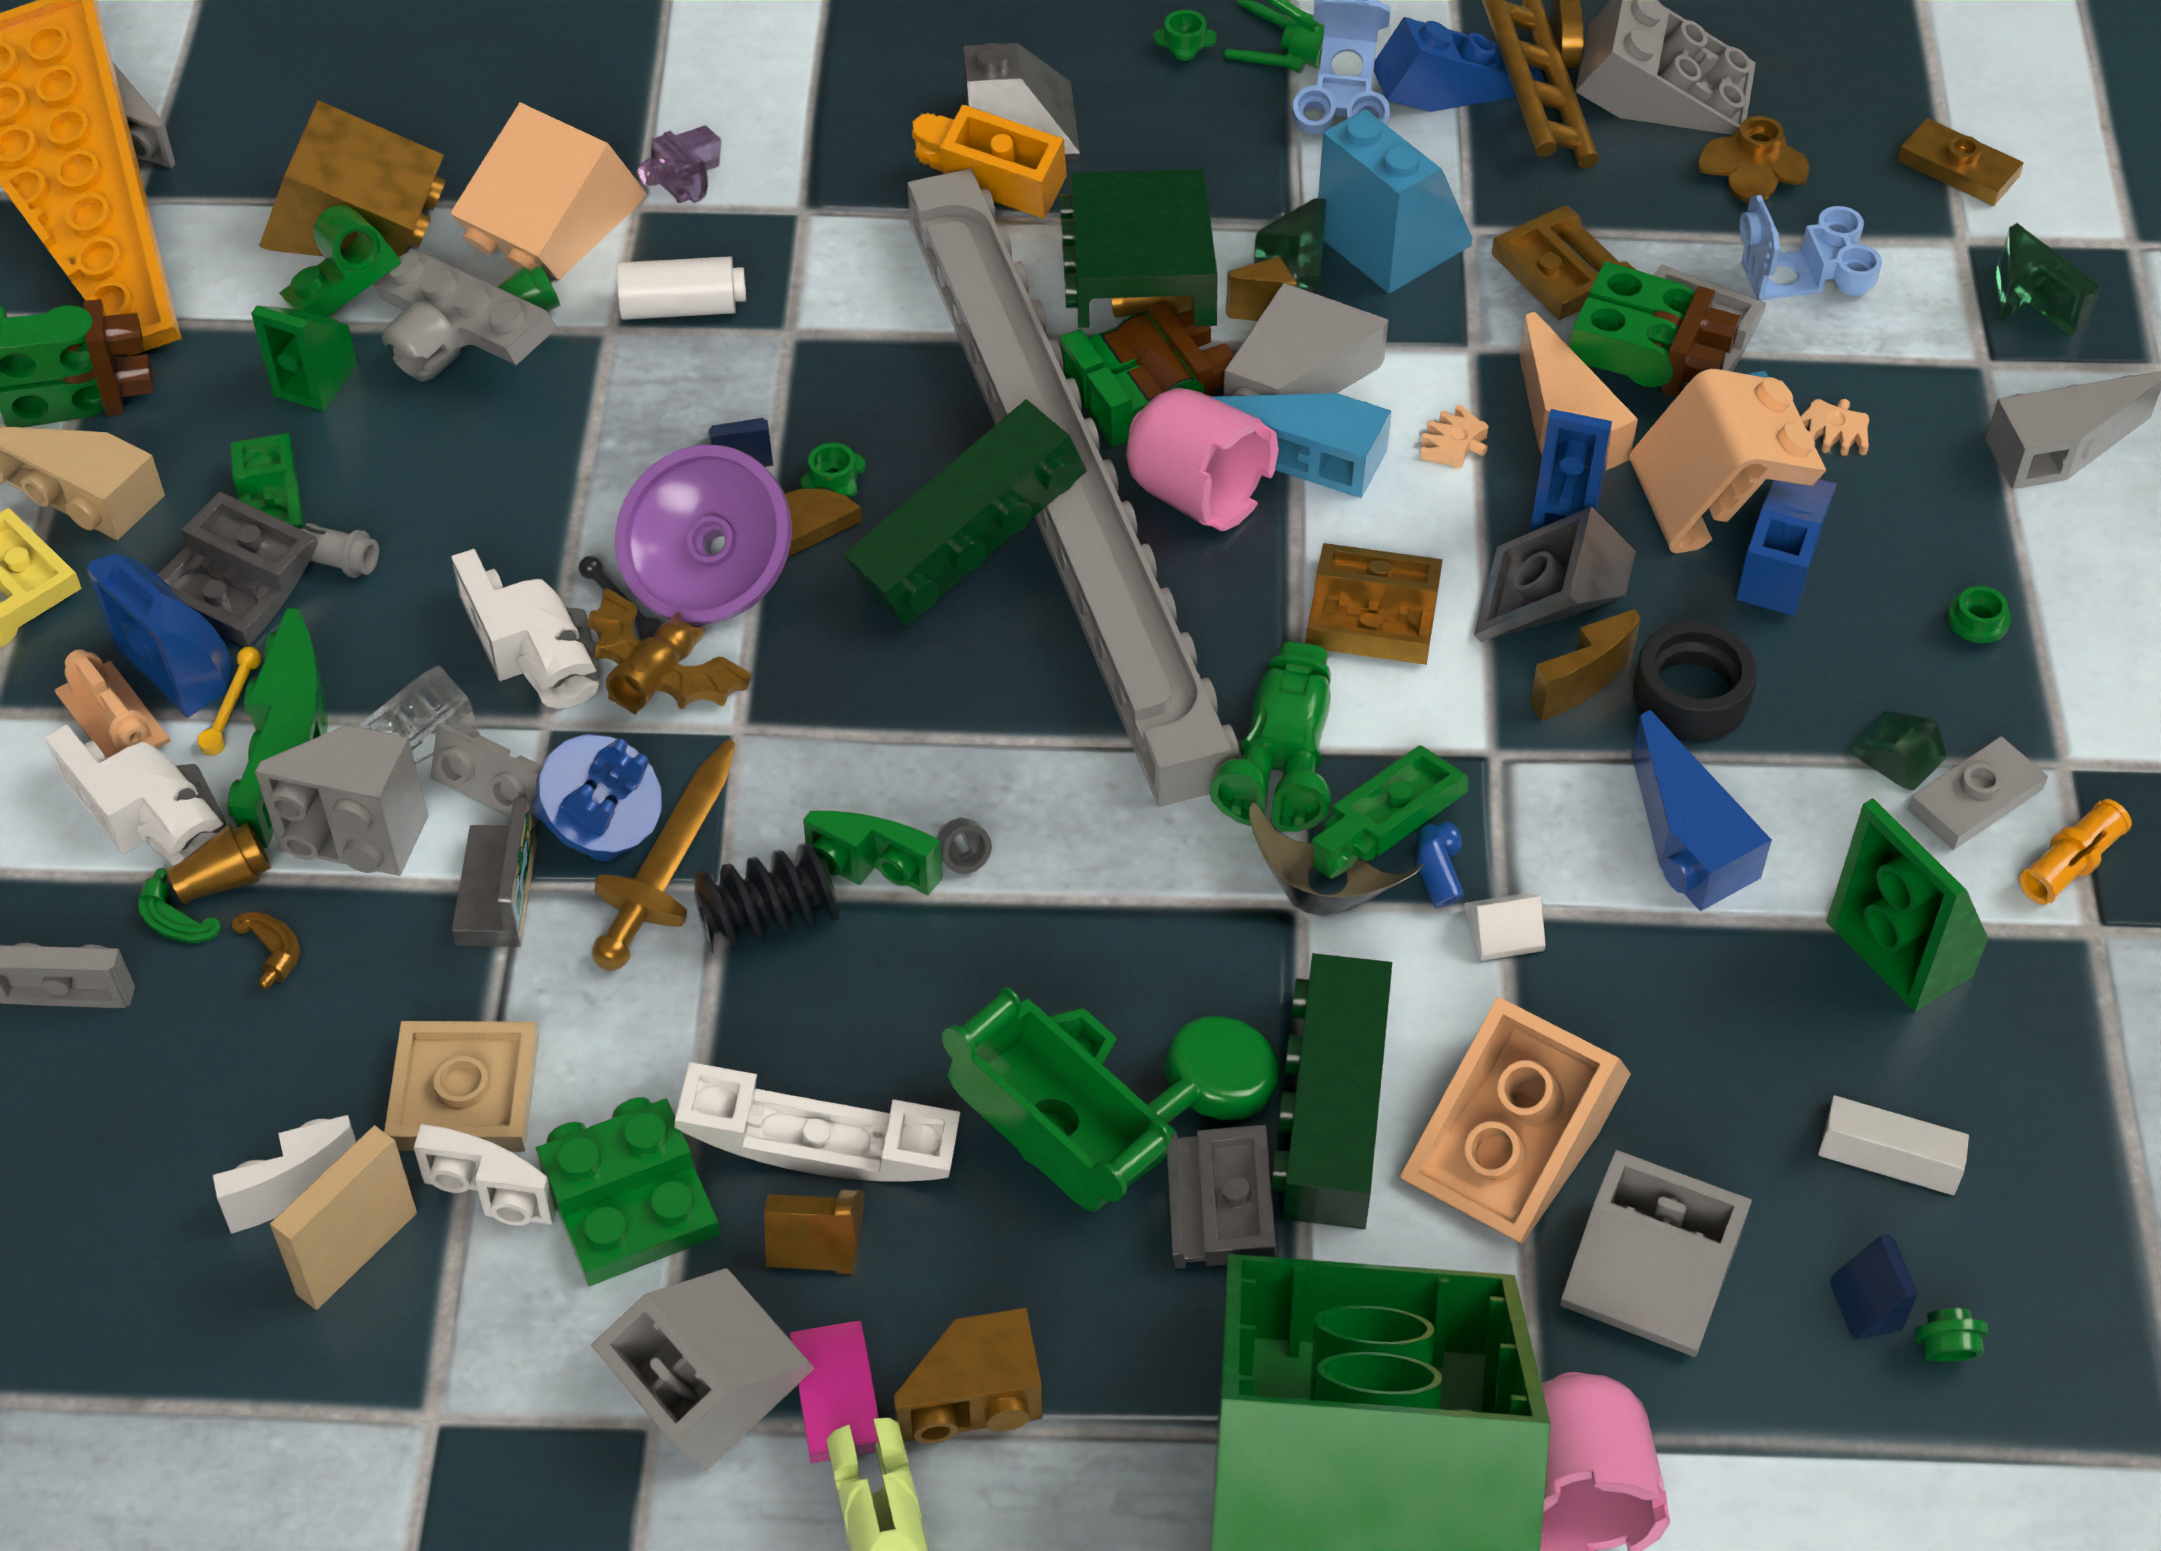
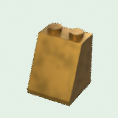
M317 100L283 177L259 246L269 251L324 257L313 238L315 222L324 210L335 205H346L354 208L382 235L397 257L404 255L408 244L419 249L431 217L421 214L423 207L434 211L446 180L436 176L444 155ZM357 232L348 234L342 240L340 248L349 246L355 240Z

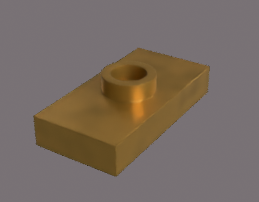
M1926 118L1901 146L1897 160L1908 167L1992 206L1996 205L2020 177L2024 162L1987 146L1973 137L1961 134L1929 118Z

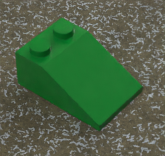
M1874 798L1863 803L1826 922L1916 1012L1974 976L1988 937L1968 891Z

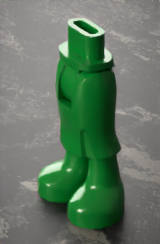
M1291 641L1281 644L1278 656H1274L1269 661L1267 672L1262 677L1256 690L1250 729L1240 745L1242 759H1230L1223 762L1213 774L1209 789L1211 801L1222 813L1236 822L1251 826L1249 810L1252 802L1257 804L1265 814L1271 770L1283 771V776L1275 788L1271 808V820L1275 828L1283 832H1298L1310 829L1323 822L1329 813L1331 805L1330 788L1326 780L1315 773V770L1322 763L1320 740L1331 703L1329 687L1331 672L1326 665L1328 652L1320 646Z

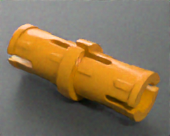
M2104 799L2101 802L2100 800L2075 826L2064 827L2059 830L2050 841V849L2029 868L2021 872L2019 883L2024 893L2036 903L2046 905L2049 902L2051 904L2078 876H2087L2100 865L2102 860L2101 854L2120 836L2125 835L2130 830L2132 823L2128 812L2116 801Z

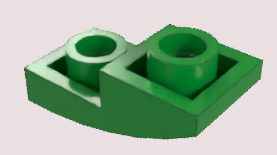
M810 811L803 819L805 843L812 847L819 858L822 856L825 859L832 876L840 875L860 886L875 868L890 882L899 886L908 885L927 896L942 880L941 840L920 830L887 819L853 812Z

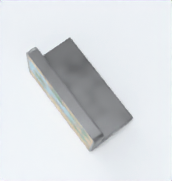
M514 798L510 826L470 825L452 926L456 946L521 947L537 848V837L528 798Z

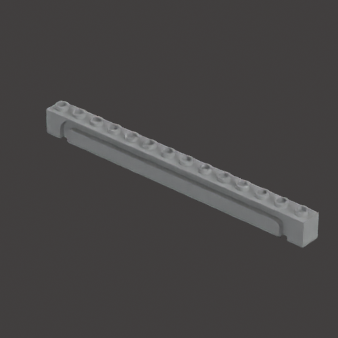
M971 168L907 182L909 224L995 425L1027 399L1070 435L1086 467L1087 472L1075 481L1068 491L1060 494L1035 516V519L1158 807L1208 795L1210 794L1209 789L1213 774L1219 766L1227 760L1239 759V749L1235 733L1229 724L1221 725L1217 716L1218 703L1213 684L1208 677L1201 679L1197 672V655L1193 640L1188 632H1179L1176 625V607L1171 591L1168 587L1160 589L1157 583V568L1152 549L1149 544L1140 545L1136 536L1137 521L1133 507L1129 501L1121 502L1117 494L1118 479L1114 465L1110 459L1102 460L1100 456V442L1095 423L1092 418L1084 419L1082 416L1081 397L1077 383L1074 378L1066 379L1064 376L1063 357L1059 343L1055 338L1048 340L1046 336V321L1039 300L1031 301L1029 298V285L1025 268L1022 262L1014 263L1011 258L1012 246L1009 233L1005 225L997 226L995 222V207L992 195L988 188L980 189Z

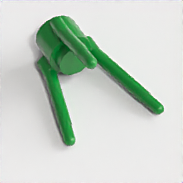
M1253 0L1236 1L1239 6L1285 29L1281 40V48L1287 50L1288 54L1282 55L1227 48L1224 50L1225 58L1285 67L1297 73H1301L1306 64L1318 69L1320 68L1324 25L1315 21L1314 15L1302 11L1287 0L1265 1L1292 19Z

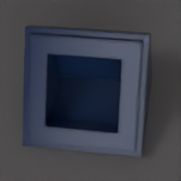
M757 418L712 425L708 430L709 445L730 447L751 456L764 467L773 466L768 420Z

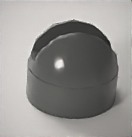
M963 817L950 820L940 827L936 836L937 839L941 840L942 861L949 869L956 873H972L980 869L990 857L992 850L991 839L987 832L974 820ZM959 834H961L970 850L961 856L953 841Z

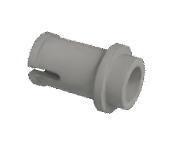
M313 523L305 524L306 529H301L315 536L317 541V547L309 562L340 568L346 576L358 578L362 574L368 575L374 570L379 557V546L376 540L370 539L366 531L354 530L349 534L319 527Z

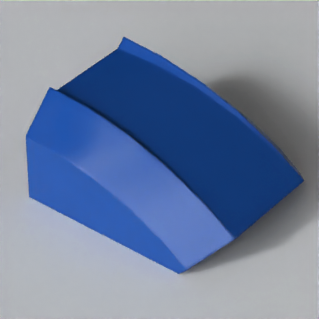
M114 553L90 562L87 571L115 650L161 691L186 718L228 691L234 663L226 644L215 628L202 615L184 603L154 571L137 560Z

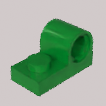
M335 205L324 210L317 218L313 227V238L326 259L317 266H310L298 272L291 280L290 285L280 291L279 294L290 309H298L318 316L328 317L402 262L382 235L354 208L346 205ZM357 232L355 240L349 246L340 248L342 240L348 234Z

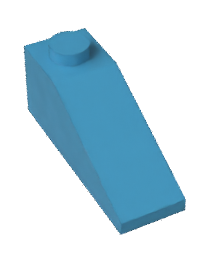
M1338 393L1212 397L1259 418L1265 426L1277 433L1278 456L1275 467L1276 471L1359 498L1363 497L1387 452L1391 410L1372 405L1368 402Z

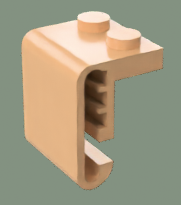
M1708 369L1698 373L1629 455L1630 462L1671 552L1676 554L1698 550L1712 540L1702 518V515L1708 508L1714 520L1728 522L1766 479L1813 486L1826 472V468L1815 448L1814 438L1806 429L1793 403L1792 393L1783 381L1771 377L1764 378L1720 369Z

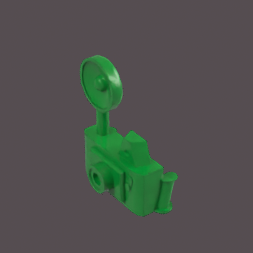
M1007 987L1001 989L997 997L963 1025H951L942 1033L943 1046L953 1059L947 1077L957 1093L1014 1145L1027 1162L1040 1169L1075 1203L1085 1210L1096 1212L1109 1201L1117 1202L1126 1195L1127 1188L1165 1159L1176 1132L1168 1123L1190 1107L1202 1115L1220 1120L1245 1119L1261 1112L1270 1101L1277 1087L1279 1064L1275 1051L1259 1031L1243 1021L1226 1016H1203L1184 1024L1170 1040L1163 1066L1169 1088L1148 1104H1145L1103 1066L1104 1061L1117 1041V1037L1086 1009L1081 1008L1049 1017L1029 998L1020 1002L1018 995Z

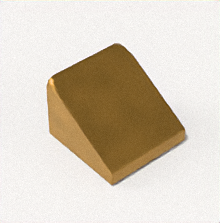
M1280 256L1228 271L1226 314L1229 318L1258 321L1283 283L1297 287L1294 277Z

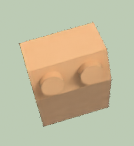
M1497 996L1399 1178L1512 1240L1523 1244L1600 1133L1631 1073L1620 1058Z

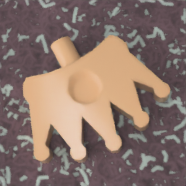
M1816 399L1800 417L1805 427H1809V432L1814 440L1823 435L1821 447L1823 453H1828L1830 448L1839 440L1841 446L1840 454L1846 456L1849 453L1850 447L1855 442L1859 447V454H1867L1869 447L1867 430L1869 416L1866 413L1848 410L1850 402L1846 399H1841L1837 406L1821 399Z
M1462 405L1456 406L1455 415L1442 411L1440 412L1439 423L1433 420L1427 423V433H1423L1421 436V446L1423 447L1420 449L1419 458L1422 461L1446 464L1452 468H1461L1469 451L1481 456L1485 455L1488 446L1480 441L1487 438L1488 425L1484 421L1477 419Z

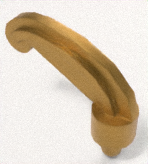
M248 912L233 919L232 928L235 933L245 934L251 930L271 952L270 957L262 965L264 974L259 979V986L262 989H268L275 981L283 982L296 966L301 954L297 936L285 923L268 914Z

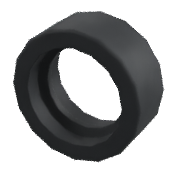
M1693 621L1667 625L1652 634L1640 651L1634 678L1633 698L1640 714L1651 710L1677 739L1701 742L1722 738L1738 728L1750 710L1756 686L1757 664L1749 647L1734 633L1721 627ZM1684 663L1702 665L1717 672L1729 683L1731 691L1723 696L1709 699L1686 697L1670 689L1660 679L1658 673L1673 665Z

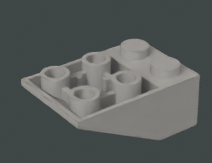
M1610 0L1589 23L1575 92L1618 118L1733 135L1734 131L1747 119L1756 62L1749 59L1740 49L1730 47L1708 34L1699 24L1686 20L1664 7L1658 0Z

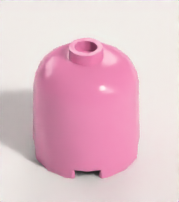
M1176 388L1157 395L1143 410L1136 414L1129 428L1126 457L1131 476L1149 494L1202 525L1212 526L1219 531H1226L1239 525L1257 506L1258 502L1250 497L1257 488L1262 475L1269 479L1272 478L1278 456L1277 433L1265 426L1259 418L1201 392Z
M1568 1372L1541 1383L1551 1425L1540 1551H1596L1612 1549L1623 1544H1627L1628 1551H1643L1662 1537L1670 1524V1516L1649 1420L1642 1402L1621 1382L1603 1375Z

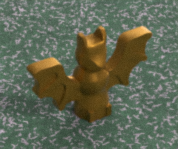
M605 589L600 603L601 606L598 610H592L589 614L587 627L593 629L599 638V641L596 643L594 658H607L618 664L606 678L608 699L616 702L634 715L658 691L671 695L676 700L678 708L684 709L687 704L696 700H710L716 702L719 706H724L727 697L732 692L747 690L751 673L724 657L718 656L697 666H683L678 663L692 652L693 647L706 633V628H695L681 620L679 612L675 613L667 623L660 625L653 638L648 637L642 641L638 640L633 633V625L638 611L637 606L617 593Z

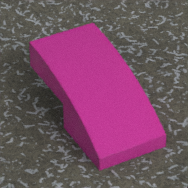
M861 1320L790 1332L791 1341L815 1367L798 1384L810 1464L830 1460L826 1439L834 1430L846 1425H850L857 1455L876 1452L875 1444L878 1442L874 1427V1419L879 1417Z

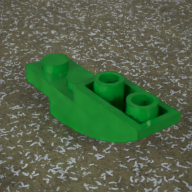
M294 608L286 609L278 630L272 631L269 634L265 644V661L258 678H252L247 685L244 708L246 714L252 717L256 731L253 733L249 743V762L242 779H236L232 783L227 801L228 814L235 819L237 827L248 822L263 848H268L274 830L255 773L259 763L324 735L328 729L326 694L312 641L300 610Z

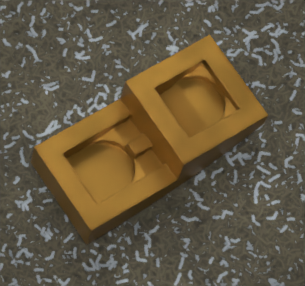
M1635 609L1580 627L1576 651L1536 665L1530 705L1541 721L1562 714L1583 703L1601 691L1623 671L1633 658L1641 620Z

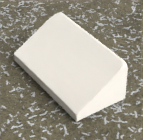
M1834 1095L1818 1156L1955 1196L1965 1170L1969 1134Z

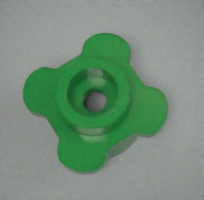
M1177 10L1166 17L1164 28L1157 29L1154 32L1153 40L1156 45L1167 47L1176 59L1188 61L1194 59L1204 47L1214 46L1217 41V35L1213 30L1206 29V19L1200 13L1193 10Z
M831 442L819 445L808 456L809 471L808 474L800 479L801 489H827L846 495L850 499L858 492L856 479L858 474L865 471V460L861 455L854 453L848 446L841 443Z

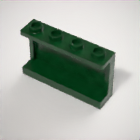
M1204 169L1071 173V194H1060L1065 306L1066 308H1077L1078 328H1090L1089 302L1092 299L1167 296L1191 297L1194 327L1217 326L1218 274Z

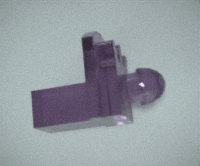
M706 125L675 135L671 130L664 132L662 136L652 139L651 158L640 163L637 169V177L642 184L647 186L660 184L679 204L688 200L697 203L707 193V170L719 166L721 138Z

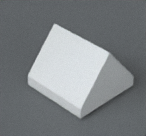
M1524 893L1465 903L1464 910L1481 961L1545 951L1546 944L1541 896Z

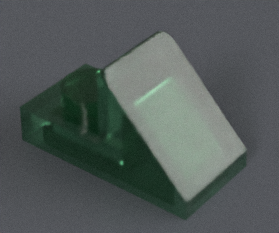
M1314 198L1259 230L1255 236L1254 264L1280 256L1294 277L1297 288L1319 295L1326 199Z
M2018 223L2009 227L1997 266L1998 321H2004L2031 305L2071 337L2087 328L2101 286Z

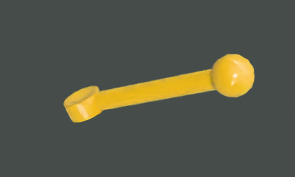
M244 647L237 654L239 667L211 728L204 730L198 736L197 741L200 750L207 756L217 755L225 748L222 733L250 671L255 670L261 664V653L254 647Z

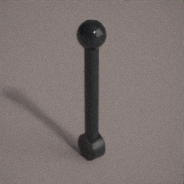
M587 556L580 561L579 572L584 578L593 579L603 590L609 589L630 601L603 573L602 563L597 557ZM639 610L637 611L635 624L638 627L640 641L648 637L653 638L658 627L662 625L661 622L654 618H646Z

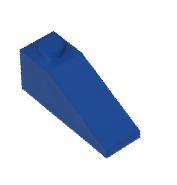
M1554 409L1550 410L1530 532L1591 506L1598 511L1608 460L1612 421Z
M1651 710L1641 714L1632 750V758L1659 865L1669 885L1676 892L1684 893L1701 912L1761 879L1772 839Z

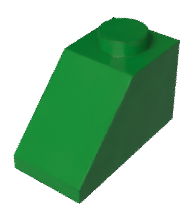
M257 305L251 312L273 396L324 412L358 366L348 324L330 317H322L298 309Z

